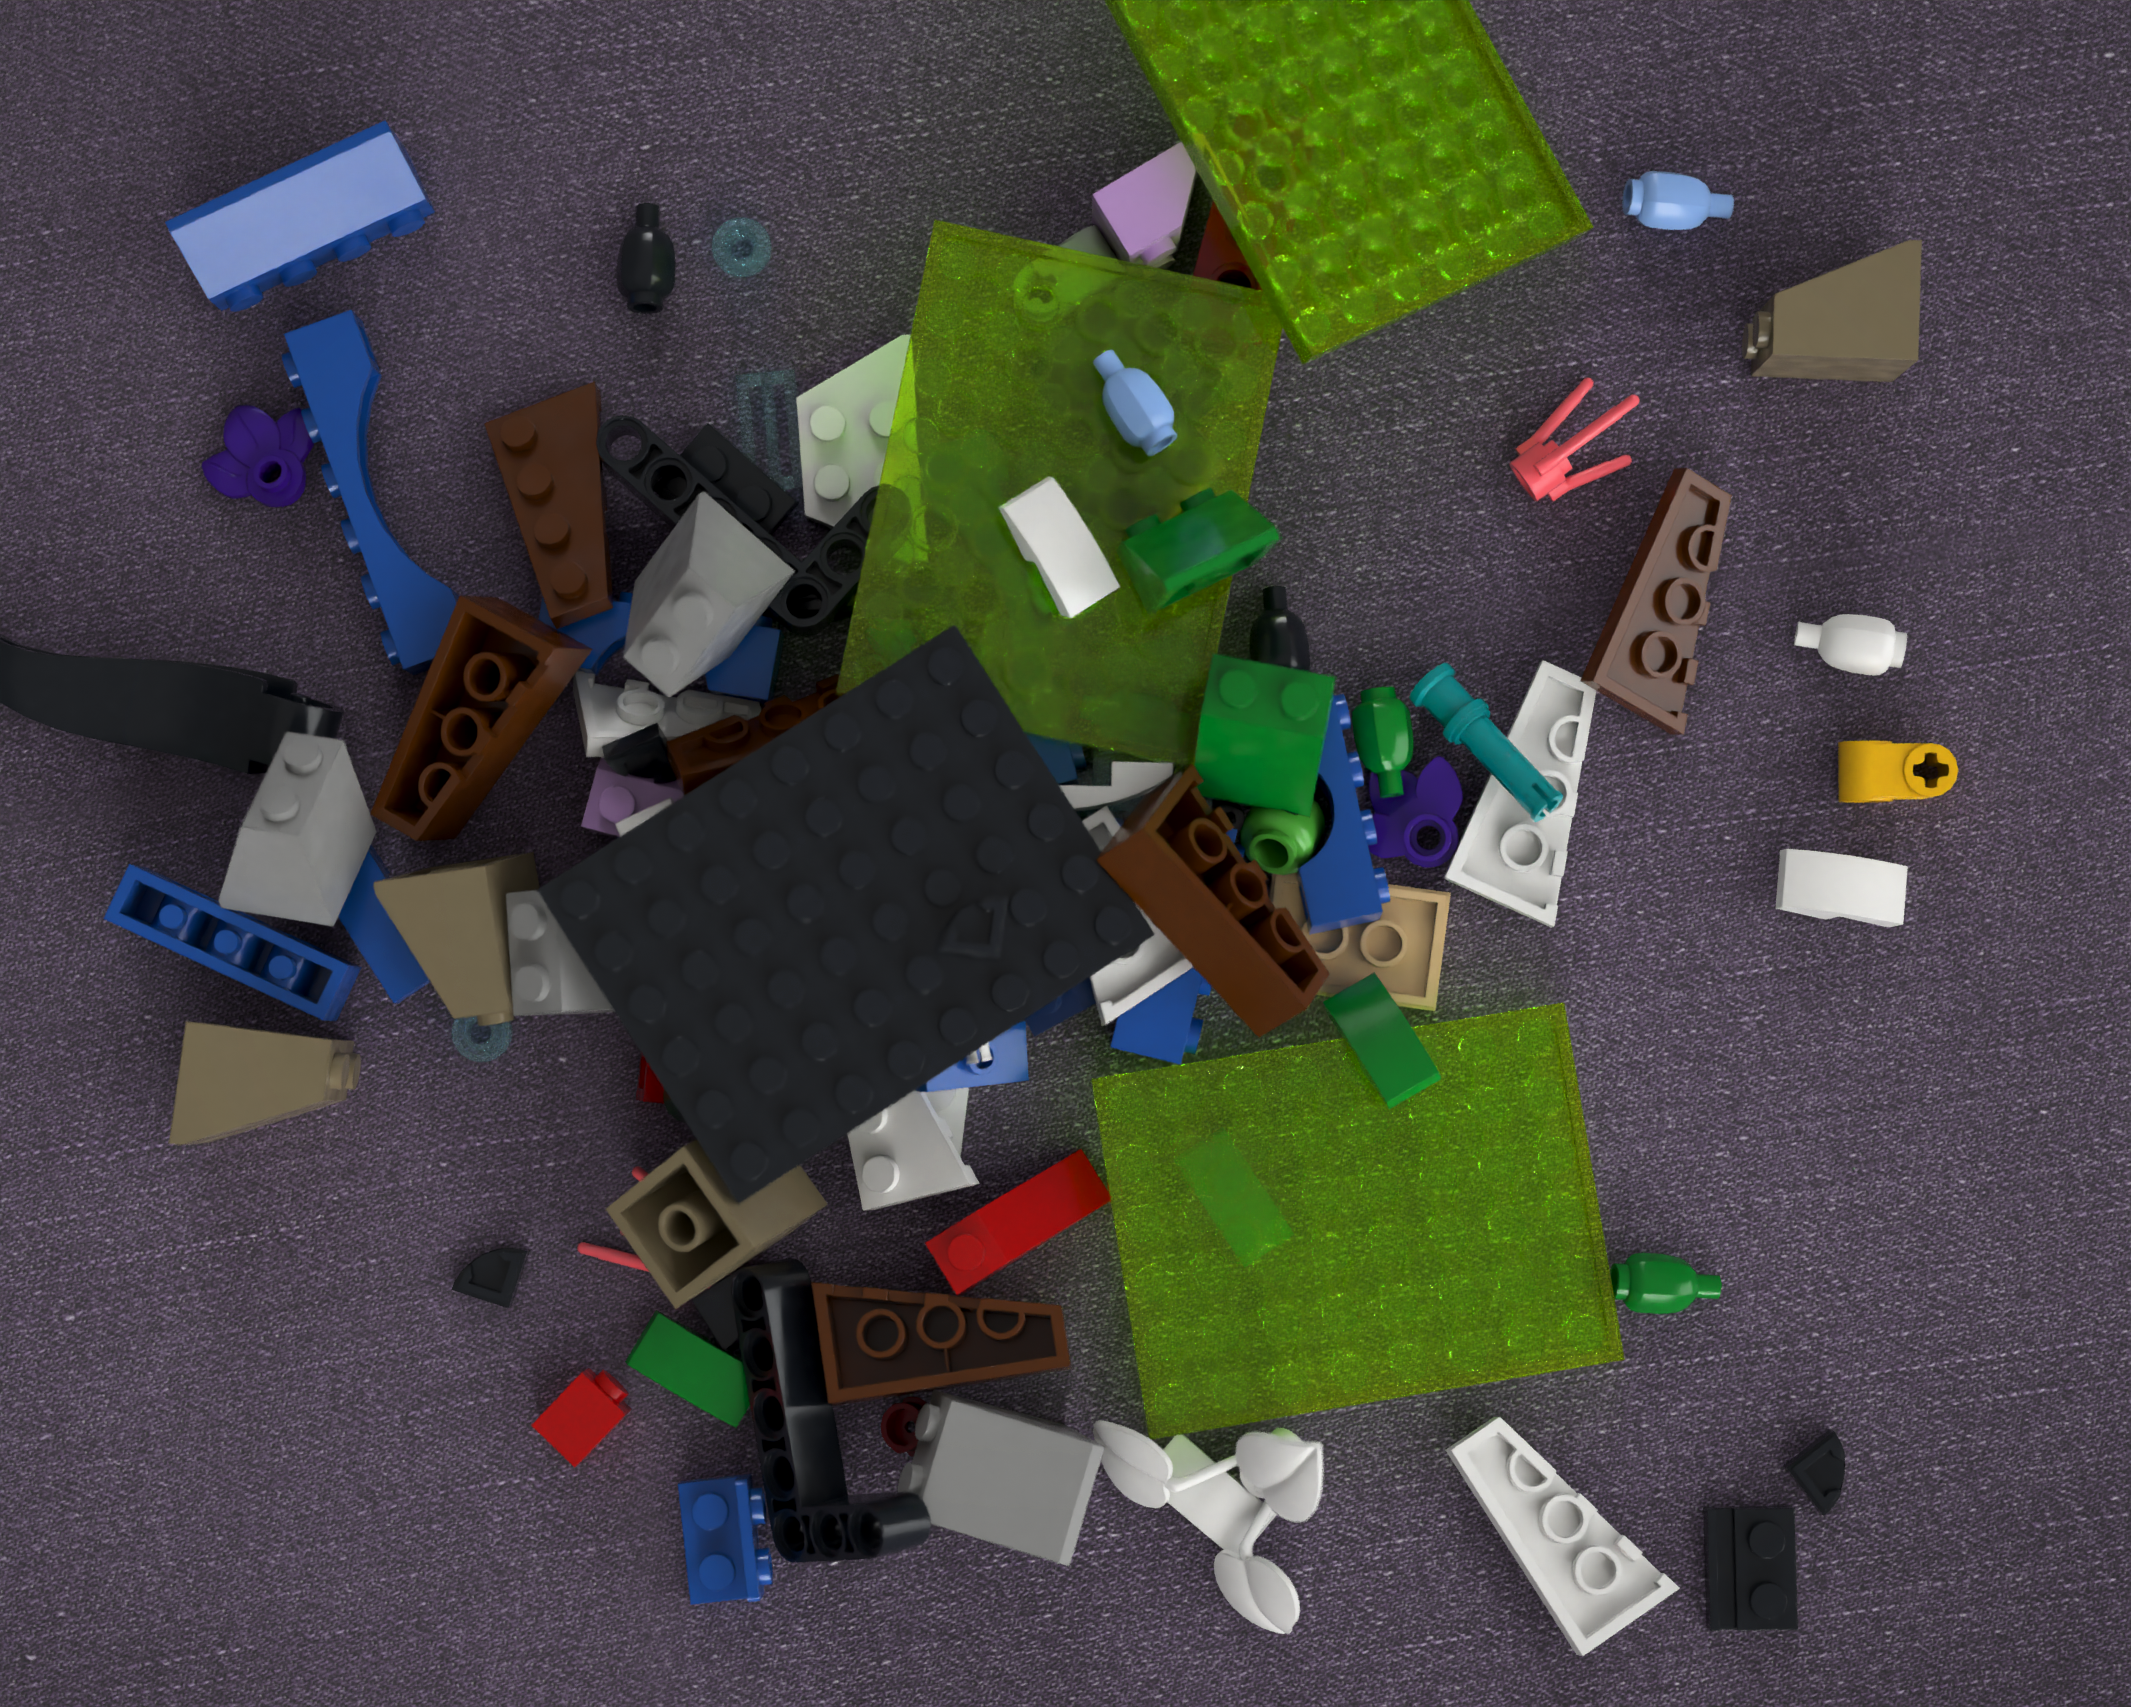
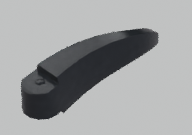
M0 634V703L26 718L57 730L92 739L184 756L246 774L267 773L286 732L336 739L344 714L342 708L297 693L298 684L295 680L265 672L185 661L62 655L21 645Z

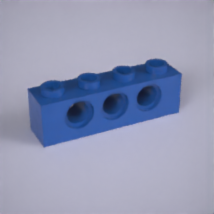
M133 864L128 865L103 918L324 1021H337L362 968L244 912L221 908L218 900L149 868Z

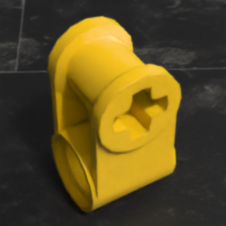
M1892 741L1838 742L1839 802L1873 803L1893 802V800L1903 799L1921 800L1944 794L1952 788L1957 779V761L1951 751L1942 745L1933 743H1892ZM1925 756L1928 766L1937 767L1938 777L1928 780L1927 787H1925L1923 777L1914 776L1913 766L1923 763Z

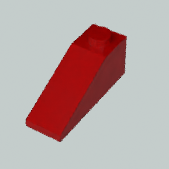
M1080 1149L973 1212L925 1244L956 1295H963L1111 1202L1113 1198L1083 1150Z

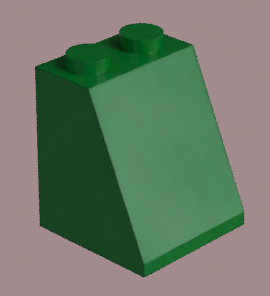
M1213 654L1201 710L1194 765L1204 782L1196 786L1202 796L1257 808L1286 810L1310 818L1333 703L1336 677Z

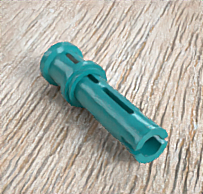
M1443 663L1432 669L1416 684L1409 696L1410 701L1416 707L1424 706L1444 727L1443 736L1449 742H1454L1456 745L1463 743L1530 814L1534 822L1544 819L1546 814L1543 810L1546 809L1551 813L1562 801L1563 794L1556 790L1489 719L1491 713L1488 710V704L1482 698L1474 699L1454 678L1455 669L1449 663Z

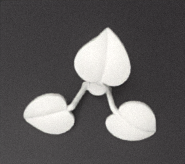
M1096 1421L1093 1424L1095 1442L1104 1446L1101 1462L1107 1475L1122 1494L1145 1507L1160 1508L1168 1502L1170 1497L1169 1490L1179 1492L1239 1466L1240 1479L1244 1487L1252 1495L1264 1498L1265 1500L1239 1546V1554L1223 1549L1216 1555L1214 1561L1216 1581L1226 1600L1243 1617L1261 1628L1289 1635L1300 1614L1297 1592L1289 1577L1278 1566L1263 1557L1253 1556V1544L1272 1510L1280 1517L1293 1522L1306 1521L1316 1511L1323 1482L1322 1444L1320 1442H1303L1295 1433L1285 1428H1276L1271 1433L1248 1432L1238 1440L1235 1455L1187 1476L1178 1478L1171 1476L1173 1465L1169 1456L1151 1439L1137 1431L1112 1422Z

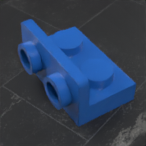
M752 1473L680 1481L678 1483L690 1605L747 1599L748 1602L760 1601L764 1595V1585L773 1584L770 1548H759L757 1529L758 1524L767 1523L763 1487L753 1488Z

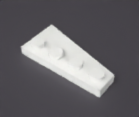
M1542 660L1508 732L1507 738L1547 781L1563 794V799L1551 813L1544 809L1545 818L1534 822L1530 814L1490 773L1443 879L1552 928L1555 926L1558 895L1568 853L1566 850L1572 817L1575 814L1579 777L1586 752L1596 690L1581 682V677Z
M1493 1417L1446 1449L1449 1457L1576 1655L1584 1656L1680 1589L1665 1573H1660L1625 1535L1619 1534L1598 1514V1510L1582 1494L1576 1493L1557 1475L1556 1470L1501 1417Z

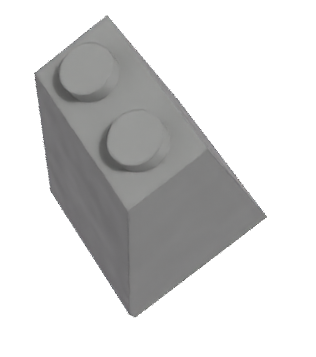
M703 491L696 497L635 580L623 657L663 693L671 697L732 655L795 571Z
M286 732L241 825L218 900L221 908L328 926L335 925L376 834L373 820L344 740Z
M538 891L506 893L513 1016L615 1012Z
M933 1390L930 1403L923 1405L919 1412L915 1426V1436L918 1439V1444L912 1463H907L901 1472L898 1492L909 1491L916 1493L922 1498L930 1515V1523L1070 1566L1104 1446L1065 1424Z

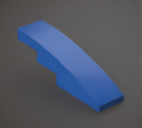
M370 845L338 917L393 1003L398 1004L430 983V980L375 895L373 882L390 878L388 875L390 872L373 846Z

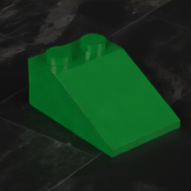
M1211 487L1179 503L1183 513L1161 522L1158 514H1154L1126 528L1125 532L1129 539L1123 541L1116 551L1149 616L1256 564L1280 540L1281 537L1276 527L1234 490L1231 489L1216 496Z

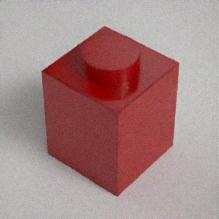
M588 1368L581 1372L531 1426L572 1466L576 1467L632 1410L623 1401L629 1394L607 1371L602 1370L596 1375Z

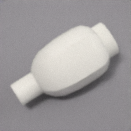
M1841 614L1831 617L1823 625L1798 622L1794 638V645L1818 649L1822 659L1832 667L1872 676L1881 675L1889 667L1901 668L1907 644V633L1895 631V627L1890 621L1854 614Z

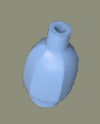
M1661 171L1646 172L1639 180L1628 179L1624 187L1622 208L1625 215H1634L1644 226L1668 230L1693 229L1701 225L1707 217L1729 219L1734 207L1732 195L1710 193L1706 184L1697 178Z
M1113 349L1099 355L1093 361V364L1105 381L1102 392L1103 404L1119 433L1131 446L1142 447L1147 456L1155 455L1167 448L1176 440L1178 435L1172 428L1174 422L1172 406L1159 386L1146 372L1136 368H1125Z

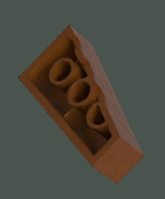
M460 595L370 815L416 841L456 839L593 649L500 598Z
M1191 763L1152 789L1142 798L1097 857L1096 861L1259 1038L1306 1010L1330 974L1286 907L1276 909L1269 899L1265 880L1268 878L1255 859L1248 864L1245 862L1227 834L1234 826L1221 807L1214 811L1211 810L1196 787L1204 782L1193 763Z
M812 1282L828 1403L837 1406L1072 1369L1064 1312L1061 1305Z

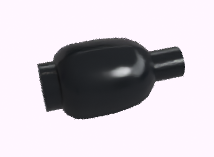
M640 203L636 205L635 227L627 232L621 242L617 260L618 291L627 298L628 310L640 314L661 312L663 310V300L670 295L675 284V252L673 242L659 228L660 207L653 203Z
M1270 586L1262 590L1264 612L1254 621L1250 631V661L1309 672L1310 653L1307 633L1301 619L1288 610L1286 587Z

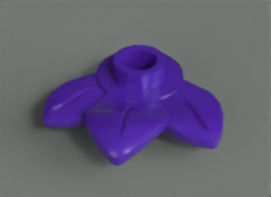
M238 405L234 407L224 424V442L227 450L209 457L202 463L203 474L208 482L218 492L232 499L253 496L259 503L268 507H285L295 503L305 490L306 471L303 462L314 446L303 421L302 409L296 408L287 412L275 423L266 412L255 406ZM281 469V475L278 480L273 483H267L269 477L275 471Z
M1437 756L1427 764L1419 778L1408 771L1402 770L1404 794L1389 798L1380 797L1377 774L1371 771L1369 793L1371 803L1376 812L1372 814L1376 830L1377 844L1369 845V852L1381 858L1405 855L1409 861L1421 867H1436L1447 862L1454 855L1458 847L1459 833L1453 819L1463 801L1462 786L1451 764L1443 757ZM1425 826H1433L1440 833V842L1433 849H1426L1419 843V832Z

